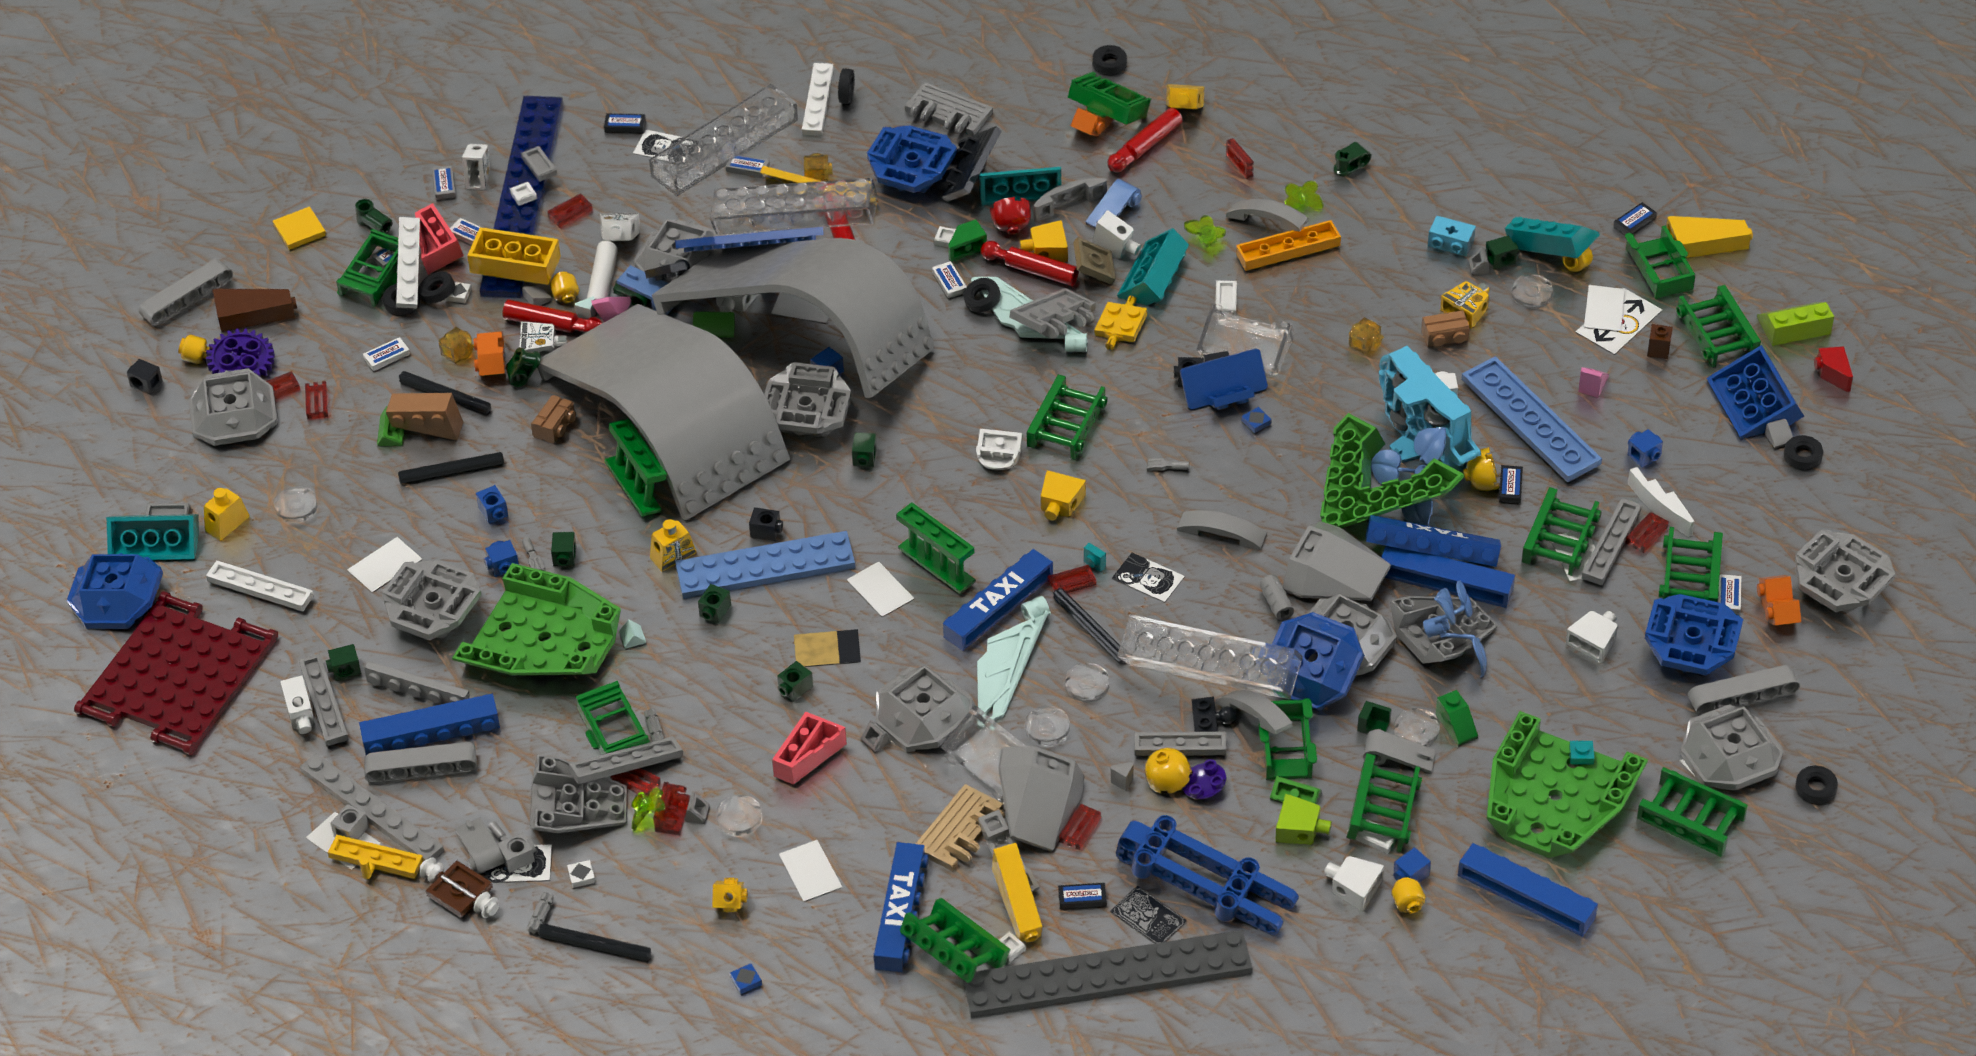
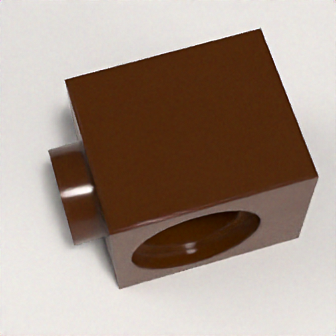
M1652 324L1648 357L1668 359L1673 327Z

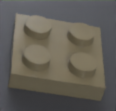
M1077 237L1073 242L1077 270L1099 281L1112 284L1116 280L1112 251Z

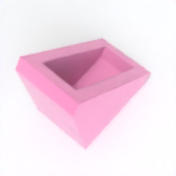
M606 297L592 300L591 302L602 320L606 322L628 310L631 299L630 297Z
M1582 367L1578 392L1599 398L1609 374Z

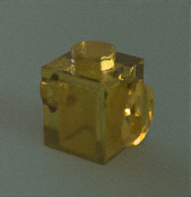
M813 153L804 156V176L829 183V175H833L832 163H828V155Z
M1364 317L1359 323H1355L1349 331V346L1364 355L1370 350L1375 351L1384 338L1381 335V326Z
M454 327L438 340L441 355L455 364L460 360L469 358L474 348L471 335L458 327Z

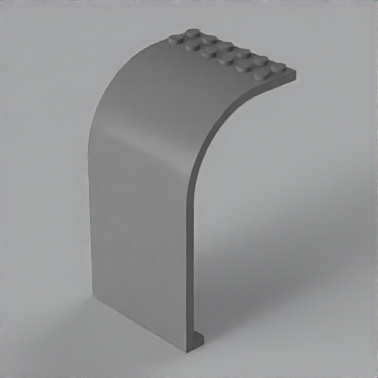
M829 238L717 249L652 294L657 314H665L683 300L773 292L787 293L800 297L822 310L842 332L851 349L865 398L875 396L934 349V341L929 331L928 320L911 281L899 266L881 251L852 239Z
M637 304L541 357L538 371L543 380L546 381L556 376L602 396L617 405L633 421L667 473L666 479L681 518L684 520H688L790 460L775 416L757 381L735 352L721 339L708 331L665 314H657V311Z

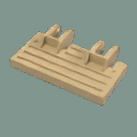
M965 784L915 844L925 846V854L929 855V860L953 871L958 865V859L967 863L972 859L971 854L967 850L976 853L980 849L977 841L983 833L979 826L978 818L1000 810L1003 818H1005V813L1002 811L1004 809L1003 803Z

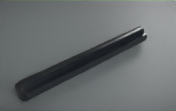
M402 371L399 375V382L427 393H452L456 404L483 414H488L491 410V403L407 371Z
M496 452L402 470L398 472L400 483L403 484L504 464L502 452Z
M1059 588L1053 592V598L1118 662L1122 663L1128 658V652L1064 589Z
M544 923L540 925L538 931L539 936L542 938L648 961L651 956L650 947Z

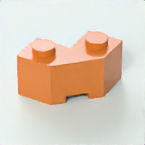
M1087 107L1086 110L1077 108L1070 126L1098 137L1114 119L1108 116L1100 117L1087 111Z
M503 331L478 333L477 338H473L474 350H477L478 359H474L475 372H479V376L506 373Z
M1780 575L1759 578L1757 594L1761 597L1765 617L1769 624L1800 623L1799 600L1793 599L1791 576Z

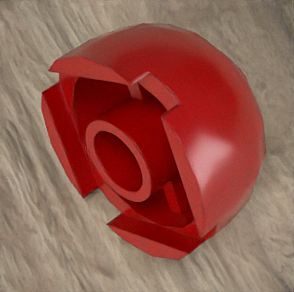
M1015 197L1001 199L993 203L994 208L990 207V214L995 227L1011 235L1017 234L1020 230L1024 229L1031 218L1030 203L1025 198H1021V201H1015Z

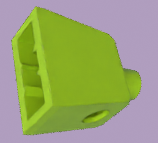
M1285 794L1276 826L1275 842L1311 845L1314 843L1316 832L1330 834L1332 821L1320 819L1321 807L1319 805Z

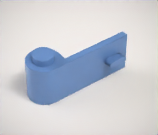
M1117 179L1085 221L1086 224L1096 228L1097 222L1107 210L1118 217L1126 205L1129 207L1138 205L1142 198L1141 190L1121 179Z
M631 265L617 279V284L651 299L654 311H656L652 294L668 284L663 280L655 281V277L646 279L644 271ZM674 307L667 311L665 315H668L674 309Z

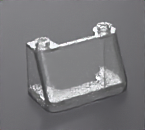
M1212 303L1197 346V352L1201 357L1228 351L1229 355L1256 348L1261 352L1266 377L1277 375L1295 336L1292 324L1282 321L1278 327L1277 323L1274 322L1270 325L1234 315L1232 311H1229V313L1221 311V305Z
M974 705L940 748L946 752L944 756L954 765L959 762L993 789L994 793L992 795L1003 803L1004 799L998 770L1001 749L1003 747L1026 745Z

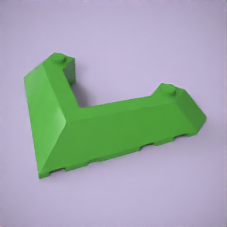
M1348 413L1334 427L1333 435L1335 438L1334 444H1331L1329 456L1331 463L1327 469L1323 494L1324 501L1322 502L1320 513L1321 521L1344 528L1370 518V515L1379 516L1407 506L1443 498L1465 476L1458 470L1433 458L1420 473L1411 475V479L1403 481L1394 479L1382 482L1383 486L1371 488V459L1384 447L1385 442L1376 427Z

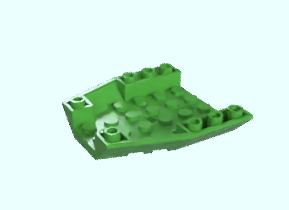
M512 563L502 578L505 592L473 643L462 642L452 657L454 661L509 675L596 673L615 642L621 609L571 577ZM504 628H511V629H508V630H506V631H504V632L501 631V630L504 629ZM546 637L550 638L545 640L544 642L540 641L541 639ZM585 647L590 648V649H587V650H585V651H583V652L580 651L582 648H585Z
M1520 711L1493 758L1487 820L1506 842L1536 854L1552 858L1572 853L1622 811L1648 759L1626 752L1622 761L1594 751V764H1577L1578 767L1571 768L1567 765L1570 763V742L1540 731L1541 719ZM1557 795L1561 799L1552 800L1550 796ZM1533 828H1539V829H1541L1543 832H1541V833H1534V832L1532 831V829H1533Z

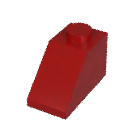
M1844 346L1819 348L1818 355L1814 358L1815 370L1819 371L1820 378L1846 392H1850L1853 375Z

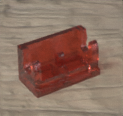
M664 782L653 817L655 832L680 835L690 795L678 792L685 793L686 787Z

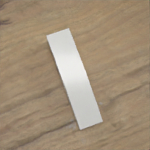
M1638 467L1630 469L1628 485L1638 498L1671 527H1674L1687 537L1692 536L1695 521L1674 491L1666 494L1656 479L1647 481Z

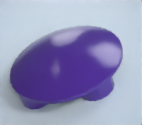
M1206 760L1204 763L1191 768L1190 780L1182 789L1187 796L1194 799L1212 797L1224 787L1227 779L1226 772L1215 760Z

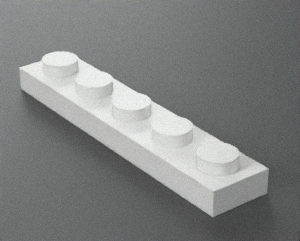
M814 63L802 126L803 136H822L834 71L833 64Z
M399 217L396 308L417 309L420 218Z
M217 560L206 575L207 582L300 611H304L314 597L313 590Z

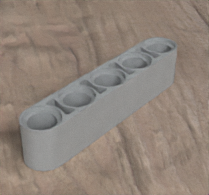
M214 259L144 301L139 307V314L151 325L158 326L213 293L212 289H219L226 285L232 279L233 272L220 260Z
M1782 665L1695 686L1688 692V697L1696 713L1702 715L1729 704L1734 707H1741L1791 695L1800 688V683L1789 665Z
M469 742L373 752L364 757L365 779L371 783L469 773L477 767L476 747Z

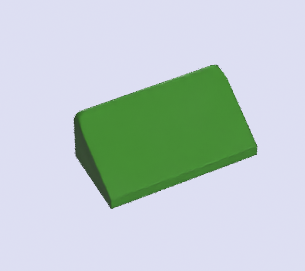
M734 312L693 313V326L708 331L716 337H734L736 323Z
M386 406L380 416L377 446H401L404 429L391 426L386 414L388 407Z
M1276 776L1270 799L1283 802L1285 794L1317 804L1322 790Z

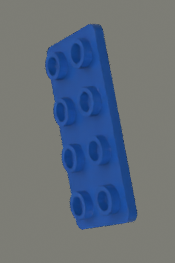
M1256 348L1188 366L1180 370L1187 407L1190 409L1211 405L1217 409H1224L1229 407L1230 403H1246L1249 401L1248 398L1255 397L1254 392L1265 390L1268 386L1261 352Z

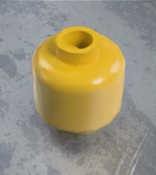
M1590 247L1578 258L1562 256L1563 264L1573 272H1579L1586 268L1593 260Z
M563 271L555 274L550 282L553 296L559 302L571 303L579 294L580 290L576 278L568 272Z
M189 334L186 338L181 339L178 354H181V358L184 361L200 364L207 357L206 351L209 350L207 340Z
M1408 877L1399 879L1391 891L1398 910L1404 913L1413 914L1418 912L1426 900L1420 883Z

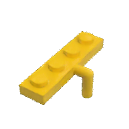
M336 835L328 850V857L331 859L360 865L364 879H369L375 869L415 879L424 861L423 855L341 835Z

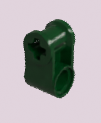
M1353 142L1335 153L1336 164L1333 168L1334 173L1338 176H1347L1359 168L1365 167L1370 162L1372 154L1358 142Z
M521 347L516 349L514 355L506 364V371L512 386L522 387L528 382L540 364L541 355L539 352H528Z

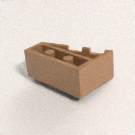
M392 393L386 409V414L392 427L447 439L458 440L463 425L462 417L452 393Z

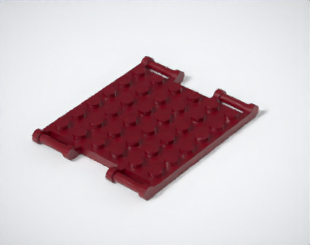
M162 591L158 601L81 701L76 702L74 712L103 720L107 725L113 727L123 717L153 727L155 729L151 733V741L156 743L163 742L182 749L186 754L192 755L278 638V631L273 629L266 630L249 624L245 619L239 617L235 620L233 628L229 630L198 619L203 610L202 604L197 602L190 603L173 597L166 591ZM170 604L190 612L188 614H184L179 611L167 608L166 606ZM243 631H246L254 635L263 637L265 639L264 641H260L258 639L243 635L241 633ZM90 705L95 706V707H98V708H101V709L106 710V711H109V712H111V713H107V712L101 711V710H99V709L90 707ZM167 733L172 734V735L177 736V737H180V738H183V739L188 740V741H183V740H181V739L172 737V736H170V735H167Z

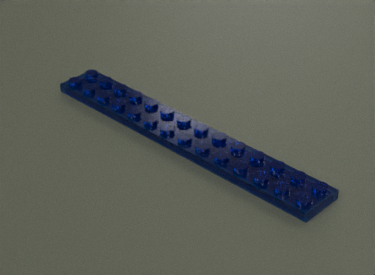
M523 96L493 229L535 235L547 179L539 182L523 161L521 153L539 146L551 161L563 106L562 97ZM529 182L537 195V199L518 206L510 194V188ZM483 275L479 290L480 297L521 298L525 281Z

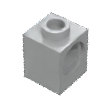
M349 804L330 823L334 837L341 835L357 840L369 828L366 813L361 808H355Z
M523 832L497 843L509 873L535 862L533 852H536L535 846L531 839H526Z

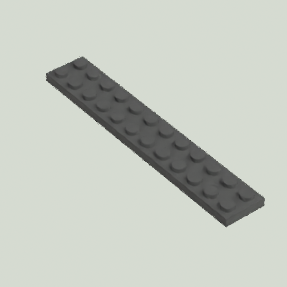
M1243 930L981 970L975 972L971 982L967 983L963 980L970 1018L1252 974L1253 968Z

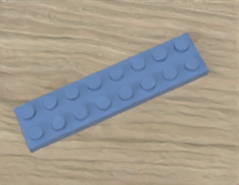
M1496 356L1462 373V380L1565 481L1570 482L1602 464V458Z
M847 531L675 561L683 599L702 596L710 584L730 591L855 569V560Z

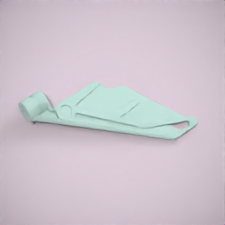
M973 277L971 279L972 282L979 278H990L999 286L1000 300L992 308V311L1001 324L1014 328L1020 337L1048 338L1009 318L1010 310L1032 302V299L998 277ZM988 290L980 291L984 298L989 295ZM1067 322L1064 323L1068 328L1067 333L1058 335L1055 339H1065V352H1087V333L1084 334Z
M1043 596L1021 604V611L1026 620L1025 622L987 639V652L977 661L978 715L975 717V726L982 727L1004 716L1047 616L1051 615L1048 603ZM993 708L992 716L987 719H983V717Z

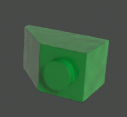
M976 219L957 226L948 244L949 261L953 262L980 252L981 246L987 242V234Z
M1454 690L1437 697L1435 715L1455 743L1461 746L1478 739V733L1469 706L1460 693Z

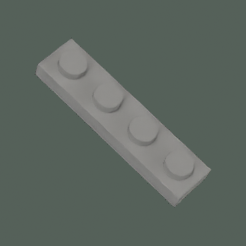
M1134 732L1135 756H1150L1153 752L1168 747L1177 749L1184 755H1226V732Z

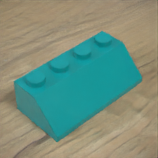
M1061 167L979 174L981 206L993 205L996 201L1015 197V201H1021V198H1025L1028 201H1037L1050 190L1062 185Z
M1515 217L1505 227L1506 235H1509L1512 241L1517 244L1519 250L1578 258L1600 236L1598 231L1583 226Z
M1174 228L1145 242L1117 294L1118 298L1127 300L1129 296H1134L1137 299L1135 303L1146 306L1153 302L1158 303L1163 299L1164 292L1171 284V278L1178 271V265L1186 256L1185 252L1189 246Z
M199 514L106 517L108 554H138L142 557H149L151 560L196 558L199 540Z

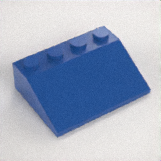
M1762 345L1707 377L1709 384L1741 439L1765 433L1766 425L1770 422L1785 418L1788 424L1791 425L1805 417Z

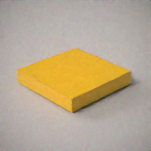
M310 206L272 221L273 226L289 250L326 236L325 229Z

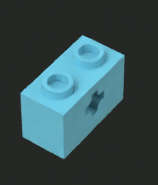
M1436 216L1429 230L1428 246L1467 257L1475 240L1476 226Z

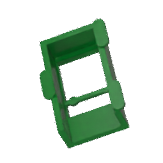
M1095 72L1072 79L1067 98L1087 106V111L1100 117L1108 116L1126 125L1142 118H1147L1151 98H1146L1106 78L1101 79V76L1097 77Z
M1666 225L1661 228L1660 238L1638 243L1632 233L1625 234V239L1627 240L1626 251L1632 256L1654 293L1655 299L1694 289L1696 275L1685 258L1688 256V252L1680 241L1674 240ZM1665 254L1670 259L1651 265L1647 261L1649 258ZM1672 263L1679 276L1660 280L1653 268Z
M371 229L370 235L341 278H338L336 284L339 296H344L348 289L368 295L371 306L376 307L386 289L397 283L398 238ZM377 246L395 252L384 269L381 266L377 267L365 263ZM362 266H366L381 272V274L376 279L359 273Z
M618 681L576 696L578 712L588 729L585 733L592 748L599 749L601 755L650 742ZM618 701L620 709L593 718L590 711ZM624 712L636 734L608 745L596 722H601L605 718Z
M1305 698L1303 700L1272 701L1291 721H1301L1303 747L1274 746L1270 748L1269 731L1261 728L1259 724L1260 741L1264 746L1266 780L1276 779V776L1285 779L1312 778L1313 764L1317 762L1316 745L1311 743L1308 719L1313 717L1311 700ZM1304 751V758L1271 760L1270 752Z

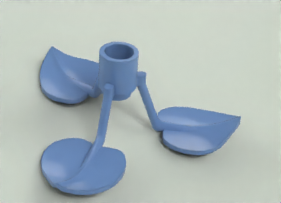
M1426 428L1416 435L1414 449L1421 456L1420 461L1424 463L1416 469L1399 467L1401 456L1394 450H1382L1375 454L1371 461V469L1375 479L1382 484V482L1398 479L1399 471L1418 474L1433 458L1440 460L1446 442V428ZM1433 501L1401 508L1403 516L1408 522L1429 526L1433 512Z
M1459 580L1457 581L1456 589L1461 602L1460 608L1453 610V602L1448 589H1441L1434 600L1441 605L1445 615L1424 620L1423 625L1428 638L1440 635L1441 638L1470 639L1480 663V678H1482L1487 669V657L1479 637L1476 638L1474 635L1446 633V630L1450 629L1449 622L1451 625L1456 623V614L1465 610L1466 616L1471 617L1473 613L1471 600L1463 583Z

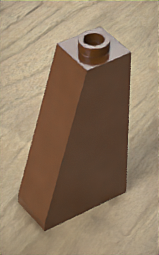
M212 289L221 332L295 318L293 309H297L296 299L290 296L289 289Z

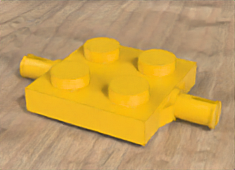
M1129 296L1126 304L1107 302L1094 333L1095 336L1108 339L1105 345L1108 350H1113L1117 341L1135 342L1146 319L1147 308L1134 306L1137 300L1134 296Z

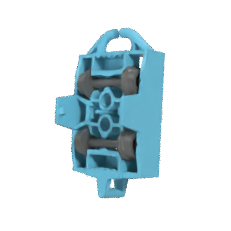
M1408 346L1386 354L1380 359L1379 383L1383 392V400L1385 401V414L1388 416L1393 427L1402 435L1390 444L1389 449L1396 451L1401 456L1402 463L1418 459L1421 456L1414 449L1416 435L1426 428L1445 427L1446 442L1439 461L1459 472H1463L1468 461L1481 455L1480 449L1471 437V410L1469 406L1464 404L1457 394L1451 391L1438 378L1431 367L1426 365L1419 355Z

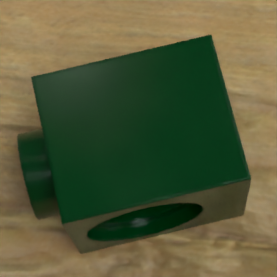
M1509 235L1486 242L1487 260L1493 270L1516 264L1519 249Z
M855 432L852 446L853 466L874 467L877 451L876 433Z
M553 532L551 546L553 566H575L577 547L575 532Z
M710 584L698 601L699 616L705 620L719 623L731 606L730 591Z
M354 644L328 650L329 660L325 661L328 673L333 672L335 681L361 675Z
M795 661L777 675L779 692L784 697L790 698L793 702L813 687L812 672L798 661Z

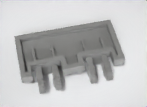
M924 82L905 105V112L910 113L912 117H916L922 111L920 118L923 121H926L932 115V122L943 125L945 129L950 130L956 123V133L961 134L966 128V134L973 136L993 114V107Z
M1064 288L1010 310L1009 318L1050 339H1055L1058 335L1067 333L1068 328L1064 324L1066 322L1080 328L1086 324L1093 323L1095 317L1092 312L1096 309V303Z

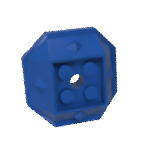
M914 126L883 127L868 150L867 159L878 183L895 187L899 191L906 190L913 193H925L935 182L942 179L957 154V147L952 144L947 135Z
M92 554L84 566L78 567L66 601L86 629H129L135 623L134 620L144 615L152 607L163 571L149 557H142L138 554Z
M1678 594L1665 599H1655L1645 632V640L1661 666L1682 670L1684 673L1688 671L1708 675L1734 658L1743 618L1736 615L1724 603Z
M1312 612L1281 623L1264 660V665L1279 696L1289 700L1309 698L1312 702V709L1320 711L1327 705L1347 696L1365 655L1353 627ZM1312 654H1318L1315 661H1308Z

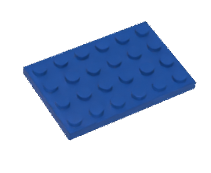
M823 227L675 240L676 249L684 248V252L816 240V236L824 235Z

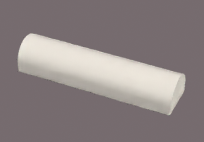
M602 241L597 245L587 298L594 297L597 300L609 297L618 254L617 246L610 241Z

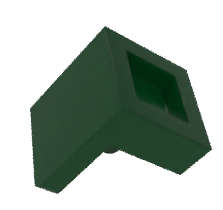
M1365 701L1358 716L1357 731L1368 734L1376 729L1387 732L1391 723L1392 709Z

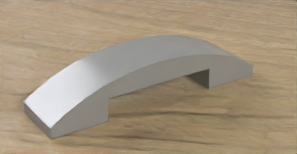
M1105 178L1081 179L1050 190L1034 204V221L1038 222L1054 216L1055 208L1084 197L1089 202L1104 197L1107 193V180Z
M1266 199L1239 201L1226 213V217L1245 220L1249 215L1281 221V228L1298 232L1308 222V217L1296 209Z
M1195 510L1183 512L1177 527V531L1198 535L1201 530L1240 540V546L1260 551L1267 536L1265 530L1249 521L1215 511Z
M1235 690L1215 699V703L1221 707L1240 708L1259 718L1260 727L1275 735L1292 727L1291 720L1277 705L1256 692Z
M1000 810L978 818L980 828L992 856L995 848L1013 844L1008 833L1009 828ZM1022 860L1031 891L1038 890L1039 885L1030 868L1025 866Z

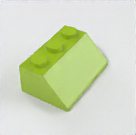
M1815 302L1757 314V319L1772 346L1831 334L1834 315L1827 302Z

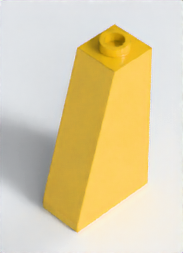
M1667 217V229L1674 240L1680 241L1688 252V256L1685 258L1749 249L1750 240L1753 239L1752 229L1748 228L1745 220Z
M1013 843L995 848L993 850L992 872L1016 937L1022 942H1033L1041 937L1042 923L1017 844Z

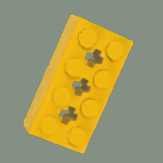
M480 227L467 257L470 273L549 285L561 255L558 239Z

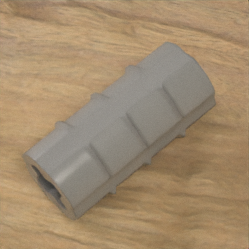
M1276 575L1265 576L1260 581V587L1276 619L1285 620L1290 618L1294 613V608L1282 587V583H1280Z

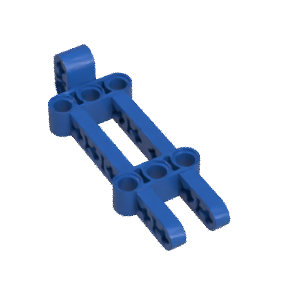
M1162 815L1158 817L1151 828L1138 821H1131L1118 841L1116 849L1117 858L1125 864H1132V873L1137 878L1145 879L1152 874L1215 906V915L1221 921H1230L1236 917L1267 934L1276 935L1283 925L1282 918L1276 913L1246 899L1248 894L1252 892L1288 910L1293 909L1299 899L1295 890L1260 873L1259 863L1254 858L1246 857L1239 862L1176 830V821L1171 816ZM1168 849L1228 881L1223 887L1163 855Z

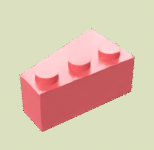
M433 203L415 212V218H420L419 246L421 248V260L428 275L464 256L457 238Z
M805 711L772 759L774 777L794 785L847 744L846 728Z

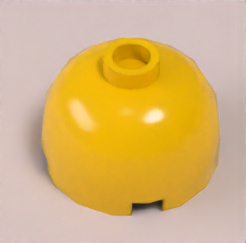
M1490 447L1480 449L1481 455L1468 461L1467 468L1463 469L1465 480L1471 481V484L1477 490L1492 491L1500 489L1499 483H1496V477L1498 476L1493 456L1488 454L1490 453Z
M1169 747L1153 752L1145 764L1147 782L1150 788L1157 793L1168 791L1169 794L1181 790L1188 784L1190 772L1192 773L1185 755L1177 749Z

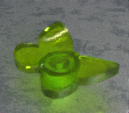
M1310 180L1306 181L1303 186H1298L1294 183L1287 184L1285 193L1288 197L1285 200V205L1297 209L1300 205L1303 206L1305 204L1312 208L1322 209L1323 202L1321 197L1315 193L1318 188L1317 183Z
M1203 215L1200 221L1189 220L1184 222V229L1191 234L1199 235V241L1205 247L1212 246L1217 242L1218 238L1226 235V230L1222 227L1213 226L1212 218L1207 215Z
M657 787L651 790L649 795L640 792L635 796L631 805L635 812L631 829L635 831L648 813H655L665 809V803L661 799L663 795L661 789Z

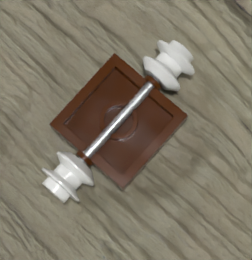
M433 857L422 862L420 877L423 879L428 877V882L432 884L426 889V895L460 918L473 907L474 912H482L483 918L493 916L497 912L499 907L498 899L496 897L490 898V893H488L493 888L491 881L472 871V869L458 860L445 872L444 864L441 862L437 863Z

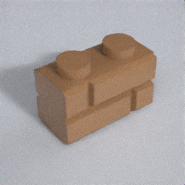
M1464 311L1422 317L1421 331L1427 347L1462 343L1469 339V324Z
M552 395L531 423L532 436L540 440L544 439L552 444L559 437H563L567 425L573 423L576 418L574 403Z

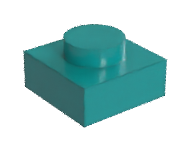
M1088 543L1084 547V562L1089 567L1101 572L1106 568V552Z
M1570 741L1571 764H1594L1593 741Z

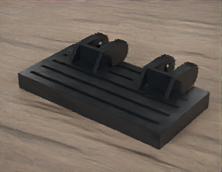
M997 126L959 141L958 147L960 148L957 149L955 158L960 161L956 169L946 170L942 177L943 179L937 183V188L944 191L941 198L946 202L970 194L1002 132Z

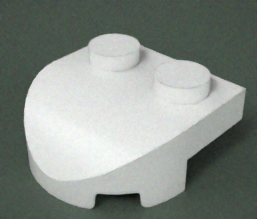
M980 429L978 445L976 446V453L980 464L992 470H1007L1014 467L1020 458L1023 434Z

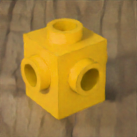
M724 878V881H715L713 884L712 908H723L724 912H737V909H741L743 903H747L748 889L744 888V882H738V878Z

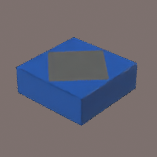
M1259 407L1242 415V422L1254 434L1271 425L1272 419Z
M752 963L730 972V977L740 994L762 985V980Z

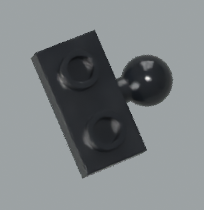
M679 259L674 264L645 270L646 279L655 277V281L667 279V277L680 276L690 269V264L685 259Z
M1214 696L1192 699L1194 732H1218L1217 721L1231 724L1236 719V711L1232 707L1225 706L1219 712H1216Z

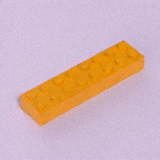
M1332 220L1303 227L1300 232L1291 230L1236 245V255L1244 270L1247 271L1341 246V236Z

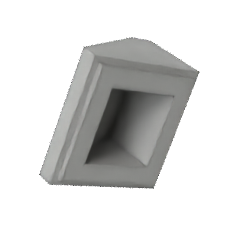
M526 286L522 288L523 296L529 304L541 306L552 300L541 286Z
M1785 418L1766 425L1765 435L1774 449L1785 446L1787 441L1793 437Z

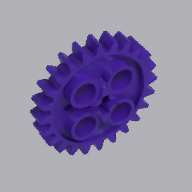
M247 328L244 329L243 333L236 329L233 334L228 330L227 336L220 334V340L214 338V344H209V350L206 351L208 370L212 371V374L222 373L226 370L234 371L249 368L259 377L261 375L268 376L267 370L272 371V364H275L273 345L269 343L268 337L263 339L262 333L256 336L255 330L248 333Z

